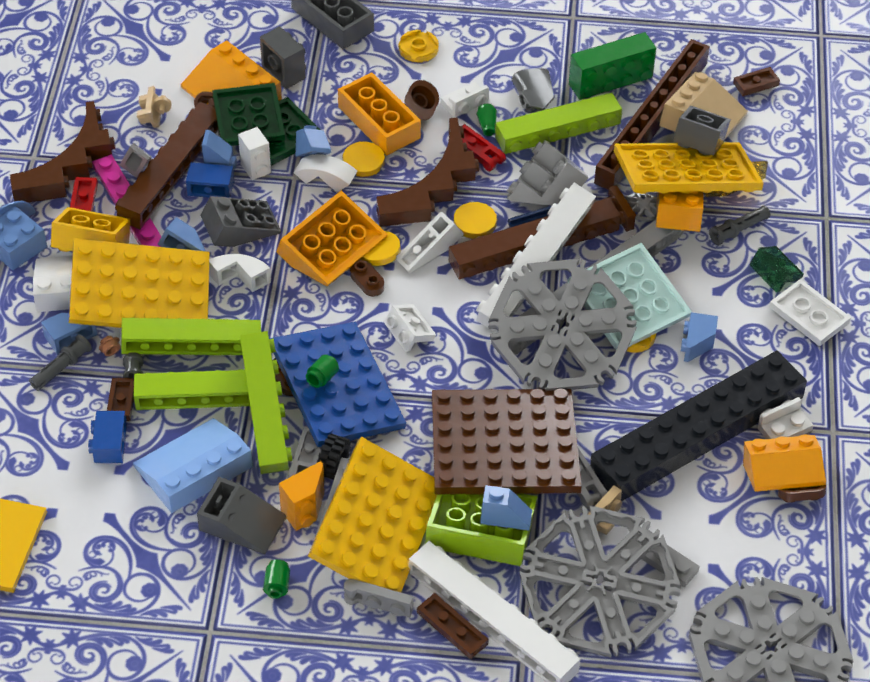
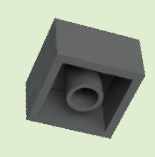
M280 26L260 36L262 67L279 80L285 89L306 79L305 49L302 44L296 42L291 34Z
M690 105L679 118L673 142L678 143L683 148L691 147L696 149L703 155H714L724 143L731 119Z

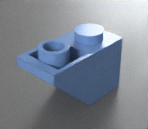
M691 312L690 320L684 323L683 334L687 335V339L682 338L680 351L685 352L684 362H689L714 347L718 316Z

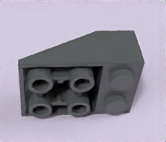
M210 196L200 215L214 246L235 247L281 233V229L267 201Z
M218 477L197 512L199 531L262 554L267 553L286 519L284 513L241 484L222 477Z

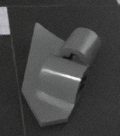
M525 69L516 72L512 76V83L519 93V100L524 109L544 110L554 99L548 69Z

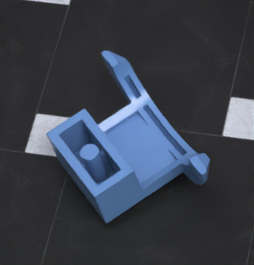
M15 201L0 207V260L11 270H15L47 248L44 229L30 218L36 211L31 204L25 201Z

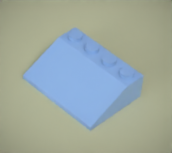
M212 418L135 461L133 466L172 514L210 492L218 477L231 480L252 468L253 464L251 449L240 436Z

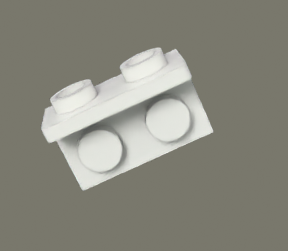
M474 81L441 97L440 104L456 118L489 102V87L487 85L480 87Z
M414 304L392 305L384 321L405 352H410L414 343L430 342L436 336Z
M799 397L787 400L780 406L773 409L769 408L762 412L759 418L758 430L765 439L796 437L813 430L814 425L800 409L802 400Z

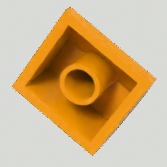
M321 461L279 483L281 512L286 515V519L295 531L303 527H309L318 518L325 493L324 470Z

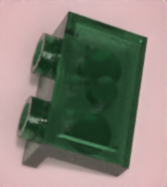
M777 246L760 247L750 262V266L775 292H780L786 282L798 281L804 275Z

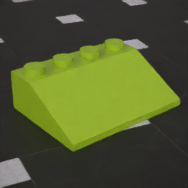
M437 494L427 523L425 544L430 541L435 546L443 548L446 552L516 566L523 564V554L527 548L530 535L529 530L480 524L484 494ZM516 494L532 510L531 531L538 496Z

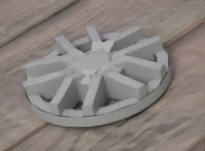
M648 192L646 194L633 193L626 195L625 199L633 211L638 213L635 218L636 220L645 222L656 220L657 197L648 194Z

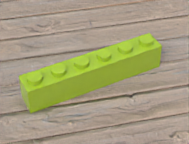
M608 93L496 122L495 138L504 154L535 147L539 142L543 143L545 140L549 143L621 124L622 108L613 93Z
M122 318L121 354L243 355L240 335L261 332V320Z
M268 331L240 335L260 474L289 470L288 462L293 460L291 447L286 448L285 440L289 439L287 425L282 426L281 418L286 417L284 403L279 404L278 396L282 395L280 381H275V374H279L277 360H272L271 353L276 352L274 338L269 339Z
M243 369L141 373L134 376V402L136 410L250 406L246 374Z

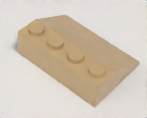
M694 72L664 104L659 126L675 132L680 116L691 105L731 119L726 139L747 115L748 111L715 79L708 77L705 73Z

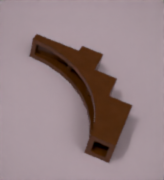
M94 101L86 102V116L83 127L76 139L66 150L41 166L10 175L14 202L25 201L31 203L67 197L65 188H70L69 181L75 180V177L90 178L89 169L93 168L92 161L112 154V150L116 149L114 137H109L108 129H103L102 123L98 124L99 121H102L100 109H95Z
M458 117L449 118L448 146L434 170L409 188L376 197V211L380 227L431 221V212H435L434 203L453 201L454 192H457L458 182L475 181L476 172H479V161L474 159L473 151H467V144L462 143L464 130L463 126H459Z

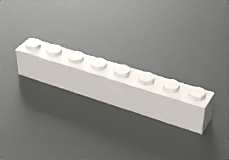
M573 183L569 189L566 187L559 197L561 200L558 205L554 203L548 211L549 217L546 220L542 219L536 228L538 232L535 236H529L524 244L526 247L524 251L517 252L512 261L514 263L511 268L507 267L500 277L502 281L499 285L495 283L488 293L490 295L488 300L485 301L483 299L477 307L476 311L479 312L476 319L477 322L488 328L489 318L509 275L512 279V273L515 271L518 276H524V273L521 271L523 265L527 267V263L548 262L555 259L592 208L596 198L594 194L576 183ZM519 291L512 292L504 308V314L508 317H512L525 300ZM490 329L495 333L498 332L496 329Z
M428 541L409 558V573L436 593L544 681L569 682L579 672L580 658L575 651L564 647L553 634H548L540 628L535 620L529 619L522 614L516 605L509 604L498 591L486 586L479 576L472 575L464 568L461 562L449 557L443 548L435 546Z

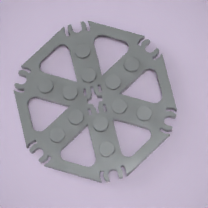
M580 259L527 263V267L523 265L521 269L524 276H518L515 271L512 273V279L509 275L489 318L488 328L498 331L497 333L490 334L491 344L523 384L526 377L529 376L527 386L530 387L532 381L536 380L540 383L538 389L542 390L545 383L548 384L545 391L559 388L572 390L598 388L599 384L602 386L605 381L601 377L602 374H607L610 379L613 378L614 372L617 374L637 328L636 320L630 321L627 319L628 316H634L635 310L631 302L601 267L598 274H596V264H594L591 270H586L584 268L586 260H583L580 267H577ZM568 270L571 273V279L560 302L540 279L542 272ZM596 283L602 284L617 302L613 308L582 311L591 289ZM519 291L538 315L508 317L504 314V308L512 292ZM565 316H567V317H566V326H564L563 329H561L560 333L558 334V332H559V324H558V323H561L562 320L564 321ZM620 332L622 338L615 354L611 357H606L587 335ZM543 339L532 363L528 365L522 364L508 346L509 342ZM565 348L586 372L584 376L564 379L555 377L554 371Z
M590 505L588 510L591 515H588L587 508L582 506V516L578 517L570 509V520H568L566 512H564L525 549L523 559L530 561L531 564L528 566L521 564L519 575L532 618L537 623H540L541 629L550 628L552 630L550 634H553L555 637L558 634L557 639L559 643L565 647L611 658L609 647H612L613 655L618 657V647L625 646L629 654L631 653L632 642L636 651L677 608L678 601L671 600L669 596H679L681 584L664 535L662 534L659 538V529L654 533H648L646 530L649 529L651 522H645V518ZM600 522L626 527L630 533L605 556L596 525ZM561 532H568L572 536L580 562L545 554L544 548ZM654 552L660 559L665 579L660 581L627 572L647 553ZM599 575L603 576V580L606 581L602 582L601 585H597L595 580ZM537 581H546L572 587V589L549 611H544L540 608L534 585ZM620 599L655 608L657 614L641 631L632 632L629 629ZM593 605L604 635L603 640L598 643L574 638L569 634L570 627Z
M755 577L754 586L747 585L746 580L742 579L741 588L738 581H736L696 612L693 623L701 627L691 626L689 632V640L701 682H752L762 673H764L766 682H795L792 670L828 682H848L850 675L844 674L842 671L851 672L853 658L837 611L832 614V605L827 609H822L820 606L823 604L824 598H818V594L764 577L761 578V582L758 577ZM772 592H778L799 599L803 606L777 625L768 595ZM732 598H740L750 628L719 619L715 615V611ZM827 625L832 630L838 650L835 653H828L800 643L820 627ZM709 643L740 653V655L721 670H714L709 665L704 644ZM776 645L775 651L765 652L767 646L772 647Z

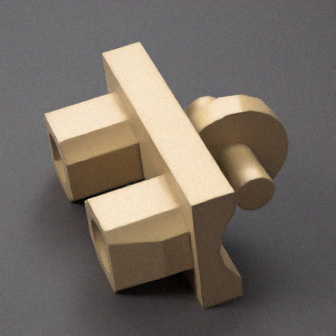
M151 86L148 87L147 94L139 96V105L142 110L137 111V118L141 124L151 123L153 128L160 127L161 114L170 111L172 103L165 95L159 97L155 93L156 88Z

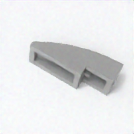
M133 143L122 159L120 166L137 178L139 173L143 172L152 156Z

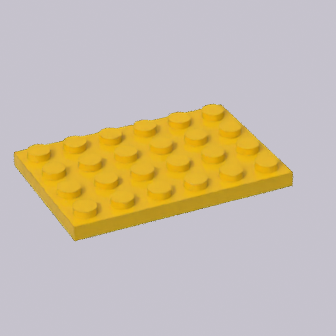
M724 142L714 155H703L696 149L691 147L683 148L678 143H628L614 145V153L633 192L639 194H646L647 192H659L662 194L669 192L690 193L691 191H701L703 193L723 191L730 193L733 191L754 192L763 189V181L740 142Z
M74 238L69 323L121 328L122 318L208 319L210 252Z
M360 437L308 557L348 579H356L401 593L410 571L409 558L419 549L437 496L434 491V477L369 440Z

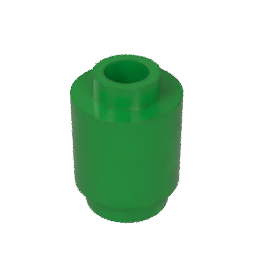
M322 355L308 368L306 374L307 382L315 388L325 386L339 371L337 360L332 356Z
M275 559L270 561L266 567L263 591L271 598H281L288 593L290 569L287 562Z

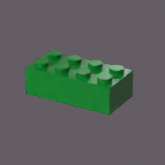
M646 32L573 53L570 60L569 86L578 99L582 100L653 78L657 47Z

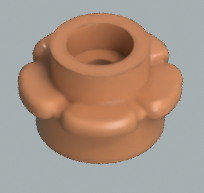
M106 336L100 341L99 351L104 353L105 356L116 354L121 349L120 339L118 337Z

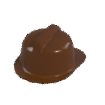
M418 80L410 86L404 103L420 120H428L433 116L438 106L439 93L430 82Z

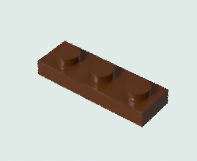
M436 593L432 594L417 607V614L470 660L489 644V639Z

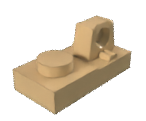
M613 486L594 507L618 512L622 506V490ZM600 522L596 525L597 531L607 535L615 525Z

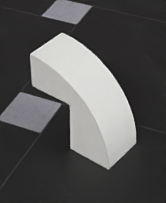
M314 154L302 158L294 174L305 184L316 177H320L338 193L350 185L357 170L338 158Z
M226 254L209 259V275L219 286L237 276L252 292L271 283L270 267L252 256Z

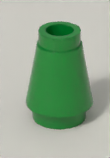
M482 104L478 107L476 115L485 136H492L495 134L497 110L492 104Z

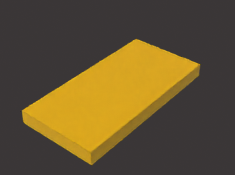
M0 499L1 591L14 593L46 517L47 510L45 507Z

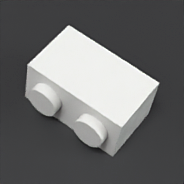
M255 127L238 134L240 163L251 180L270 174L269 142L259 128Z

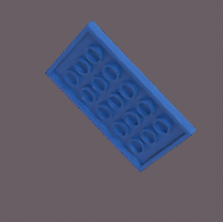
M356 321L274 337L275 358L317 448L324 445V441L329 434H335L351 441L360 439V437L365 438L405 429L406 421ZM324 354L334 357L339 365L338 373L325 386H320L319 388L312 387L306 380L308 368Z

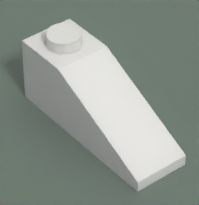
M441 211L396 257V260L411 273L448 251L449 246L454 245L464 233Z

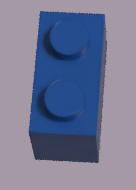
M190 162L186 178L187 196L207 198L210 196L231 197L234 185L233 166Z
M96 411L95 420H91L93 439H89L88 452L93 454L94 463H123L127 431L125 411Z

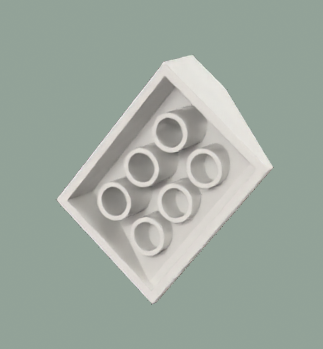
M72 256L36 259L33 275V296L37 312L69 310Z

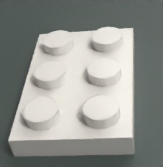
M801 279L771 300L769 308L818 346L828 341L850 324L851 321L849 315Z

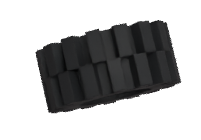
M329 434L325 439L324 445L321 447V453L319 452L318 455L319 459L317 460V463L321 461L323 464L324 477L334 480L341 458H349V451L351 450L350 439L335 434Z

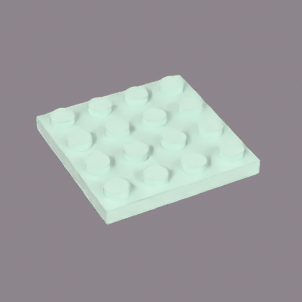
M642 243L596 264V274H598L601 267L631 302L635 310L634 316L627 317L628 320H636L637 328L629 347L690 317L692 311ZM596 283L593 285L584 306L587 310L613 308L617 302L602 284ZM604 333L614 349L617 350L622 338L621 333Z

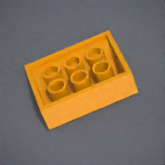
M227 40L211 49L181 83V88L194 98L204 91L212 92V90L275 83L278 101L282 100L281 82Z
M341 190L280 240L276 253L292 268L328 287L352 267L356 261H359L384 240L388 234Z

